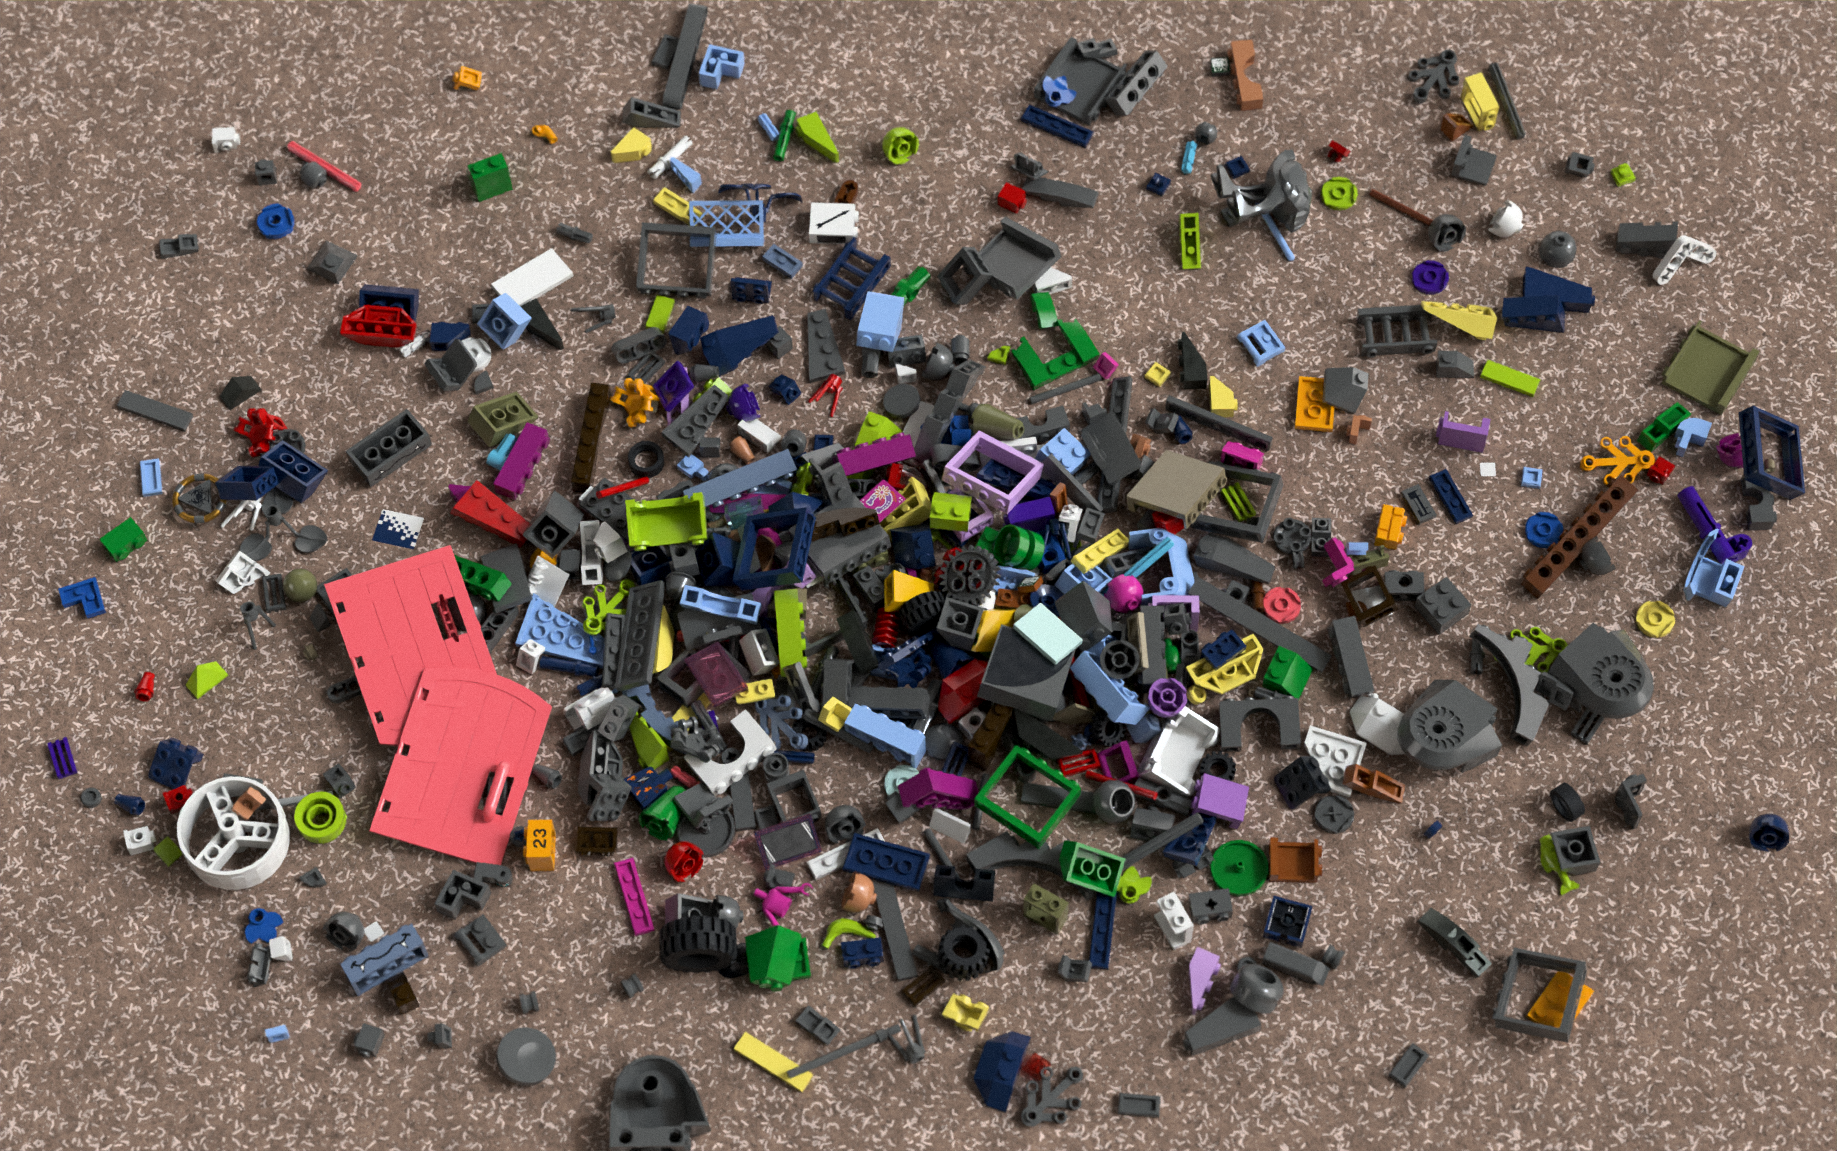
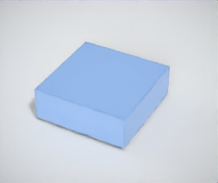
M1523 467L1521 486L1540 489L1543 469Z
M285 1025L265 1030L266 1037L270 1043L289 1039V1032Z

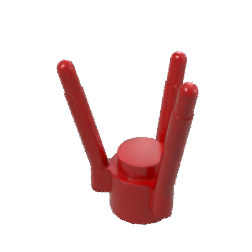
M830 374L808 402L811 403L814 399L818 402L826 391L831 394L836 392L830 417H833L839 395L843 390L840 386L842 379L835 374Z

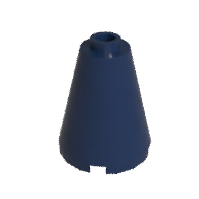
M936 636L929 642L928 649L942 679H945L975 659L964 650L951 646L942 636Z

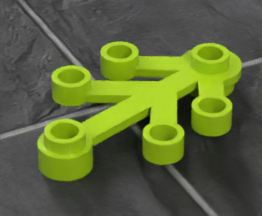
M629 579L623 580L620 583L619 592L608 604H606L605 586L602 584L596 585L593 593L597 597L600 612L596 617L593 609L594 599L592 597L584 598L582 606L586 609L587 619L583 623V629L587 634L597 635L601 630H605V622L602 621L607 613L626 615L627 608H614L624 597L629 596L630 588L635 587L634 582Z
M1532 627L1529 636L1533 640H1541L1546 645H1538L1523 635L1518 629L1512 630L1510 634V639L1514 637L1513 634L1517 633L1533 644L1528 654L1529 658L1524 663L1526 665L1533 666L1541 654L1549 653L1544 662L1538 664L1537 671L1541 673H1548L1549 666L1558 654L1568 646L1564 639H1552L1541 632V629L1538 627ZM1537 631L1539 635H1533L1532 632ZM1560 646L1562 650H1557L1555 647ZM1540 666H1545L1546 670H1541Z

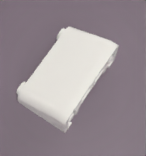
M1185 706L1175 717L1162 718L1159 724L1162 731L1153 737L1138 768L1139 778L1158 786H1168L1172 791L1188 797L1194 793L1195 781L1192 777L1206 748L1214 746L1218 742V734L1221 729Z

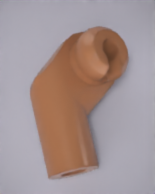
M929 567L922 568L920 579L933 583L932 570ZM934 584V591L940 592L938 589L939 584Z

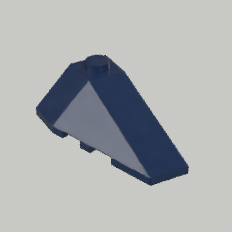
M772 315L716 330L700 337V341L710 366H718L720 377L735 370L743 359H748L756 348L762 347L779 331L775 317Z

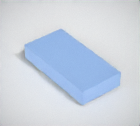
M159 458L140 461L143 497L162 494Z

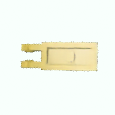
M664 187L653 199V203L690 226V217L688 216L689 202ZM693 207V212L700 217L702 212Z

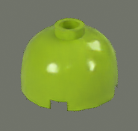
M905 127L891 129L884 136L882 142L884 154L895 164H904L911 160L907 159V157L912 154L915 155L919 147L918 137Z

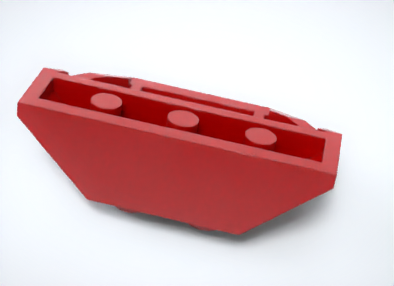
M364 305L349 315L343 316L340 335L362 345L399 348L414 342L417 324L403 308Z
M974 659L943 679L938 710L948 724H951L986 701L977 697L988 662Z

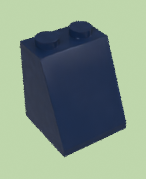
M711 533L707 540L704 541V544H701L695 551L697 564L705 586H737L733 581V574L740 550V542L717 533Z

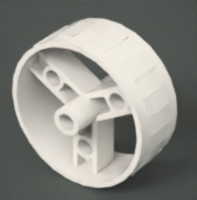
M225 777L203 785L186 801L177 822V837L180 850L190 868L206 883L225 890L250 888L265 881L281 866L290 844V830L286 815L277 798L266 786L245 777ZM251 786L266 798L264 802L271 805L277 811L279 824L240 821L238 815L231 809L233 803L230 797L240 796ZM211 806L220 830L194 860L189 851V839L192 828L200 815ZM245 832H251L253 835L246 836ZM226 840L227 844L223 848H220ZM248 847L269 849L262 858L252 865L239 870L220 871L234 853L244 852Z

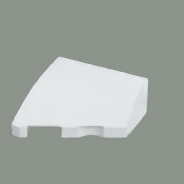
M238 550L216 579V582L235 594L244 586H250L255 583L254 581L263 575L268 576L270 572Z

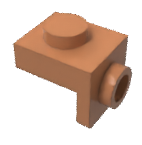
M1353 415L1352 425H1348L1346 436H1350L1349 443L1356 444L1359 428L1370 430L1372 418L1365 415Z
M1133 434L1130 443L1138 458H1143L1144 455L1147 456L1149 454L1151 439Z
M250 786L240 795L231 809L247 821L252 813L264 803L266 798Z

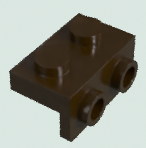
M577 827L576 852H581V855L585 856L593 855V852H600V856H612V852H617L618 827Z

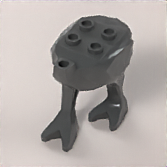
M1284 150L1275 157L1267 171L1265 183L1255 186L1234 185L1223 165H1217V173L1211 174V180L1220 199L1228 198L1227 205L1236 223L1244 222L1256 215L1272 213L1275 218L1284 223L1290 233L1298 231L1305 225L1310 211L1312 190L1308 186L1305 170H1303L1299 162L1295 161L1296 156L1293 150ZM1246 201L1249 202V203H1259V204L1254 205V206H1250V205H1248V204L1246 203Z

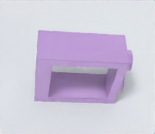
M955 487L948 494L965 495L967 493ZM973 496L972 500L982 514L969 521L968 532L953 530L961 543L984 530L986 526L989 527L993 524L994 515L984 502Z

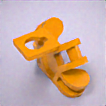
M626 378L624 381L625 389L615 386L614 390L616 391L613 396H610L609 400L624 407L629 414L626 419L627 424L630 428H634L637 426V423L643 424L646 422L645 412H653L651 401L660 400L653 387L644 384L642 379L636 378L633 380ZM622 394L627 395L625 402L620 399Z

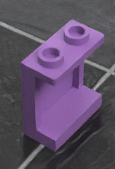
M1445 411L1444 417H1440L1436 437H1439L1438 444L1483 453L1490 419L1483 418L1481 427L1448 421L1449 412Z
M1204 773L1200 780H1196L1194 786L1196 797L1194 796L1191 802V808H1193L1192 815L1201 812L1230 821V828L1237 829L1244 819L1249 787Z

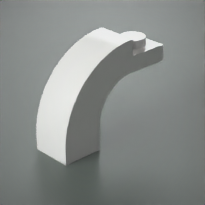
M599 520L580 521L582 585L602 584L603 558H599L595 553L596 545L593 541L600 528Z

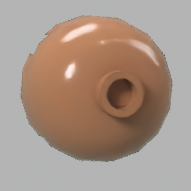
M854 871L849 879L851 883L848 888H845L841 909L859 913L866 910L869 904H874L877 894L874 893L873 882L867 876Z

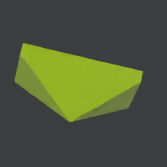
M216 661L197 665L186 683V687L199 699L229 675Z

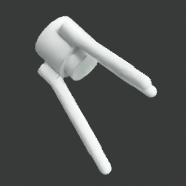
M261 498L257 501L242 500L220 527L223 528L233 517H237L243 508L250 511L255 509L250 530L253 531L259 510L262 507V504L259 503Z

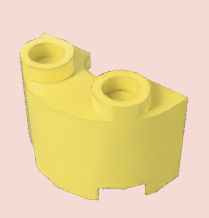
M952 994L942 1015L946 1019L949 1018L956 1021L954 1025L966 1031L972 1032L973 1029L978 1031L989 1011V1007L982 1002L973 1004L970 1002L971 999L961 994L958 996Z

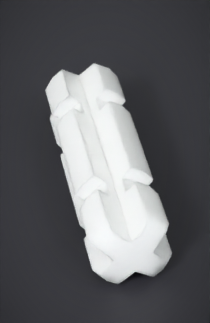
M425 330L422 332V335L414 338V342L409 343L407 346H402L399 349L401 354L407 357L411 354V351L414 352L426 344V341L429 342L431 332Z

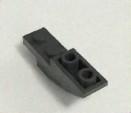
M1430 908L1417 921L1445 951L1449 949L1475 978H1478L1492 964L1479 950L1481 946L1472 937L1435 909Z

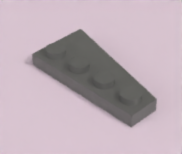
M826 309L808 313L809 382L827 379L830 374L837 376L845 374V368Z
M713 385L661 432L662 436L687 457H690L727 402L728 395L716 385Z

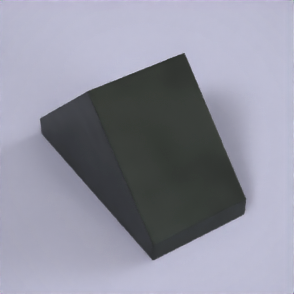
M252 376L232 377L221 393L220 398L232 410L260 392L261 388Z

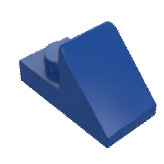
M968 415L953 417L949 425L950 445L965 446L971 439Z

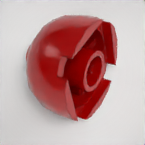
M677 842L668 849L665 855V869L676 881L685 882L684 879L690 874L692 878L700 871L704 862L702 859V854L704 855V853L691 842Z

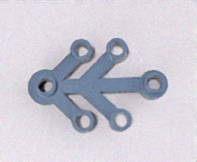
M785 695L779 696L778 699H766L755 702V709L760 714V727L764 729L768 736L770 735V729L768 728L769 716L771 718V739L773 742H776L777 750L781 748L779 728L790 738V744L793 748L804 749L808 744L807 736L796 733L784 721L791 718L800 719L802 717V710L792 707L789 711L776 712L773 707L790 706L791 699Z

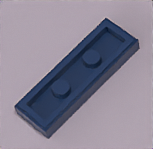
M1447 469L1429 476L1430 482L1455 524L1473 517L1471 510Z

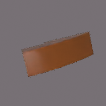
M1358 764L1346 766L1342 783L1361 793L1395 803H1402L1406 786L1377 770L1370 771Z

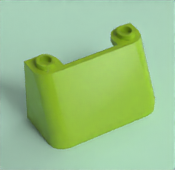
M702 492L693 493L690 499L688 495H685L681 498L652 501L642 500V504L640 501L635 502V499L625 500L629 546L634 548L635 551H644L646 547L690 542H692V545H701L707 540L705 498Z

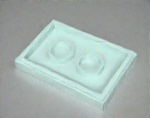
M1042 603L1038 604L1013 625V628L1054 665L1081 645L1083 641Z

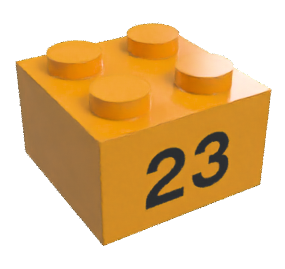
M528 820V827H524L526 845L523 846V857H525L526 865H529L530 871H554L556 832L552 820Z

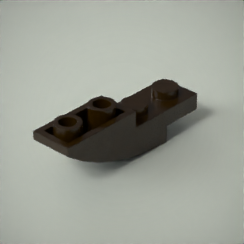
M843 508L817 514L811 542L838 532H842L845 537L861 530L872 528L880 524L877 511L870 508Z

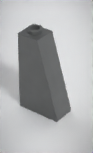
M1233 996L1187 1030L1183 1044L1186 1051H1190L1191 1055L1194 1056L1260 1032L1261 1023L1255 1011L1241 1004Z

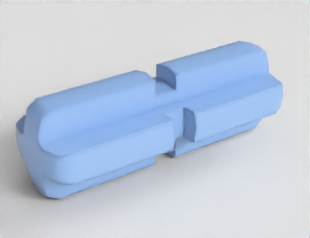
M765 113L759 115L758 122L766 130L765 132L772 141L777 140L779 132Z

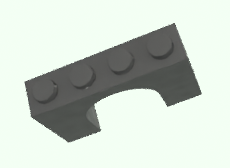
M1284 696L1282 699L1263 697L1262 700H1254V698L1248 697L1243 698V701L1227 698L1219 702L1222 752L1241 751V725L1245 718L1253 713H1266L1276 720L1280 731L1281 750L1300 749L1298 698Z

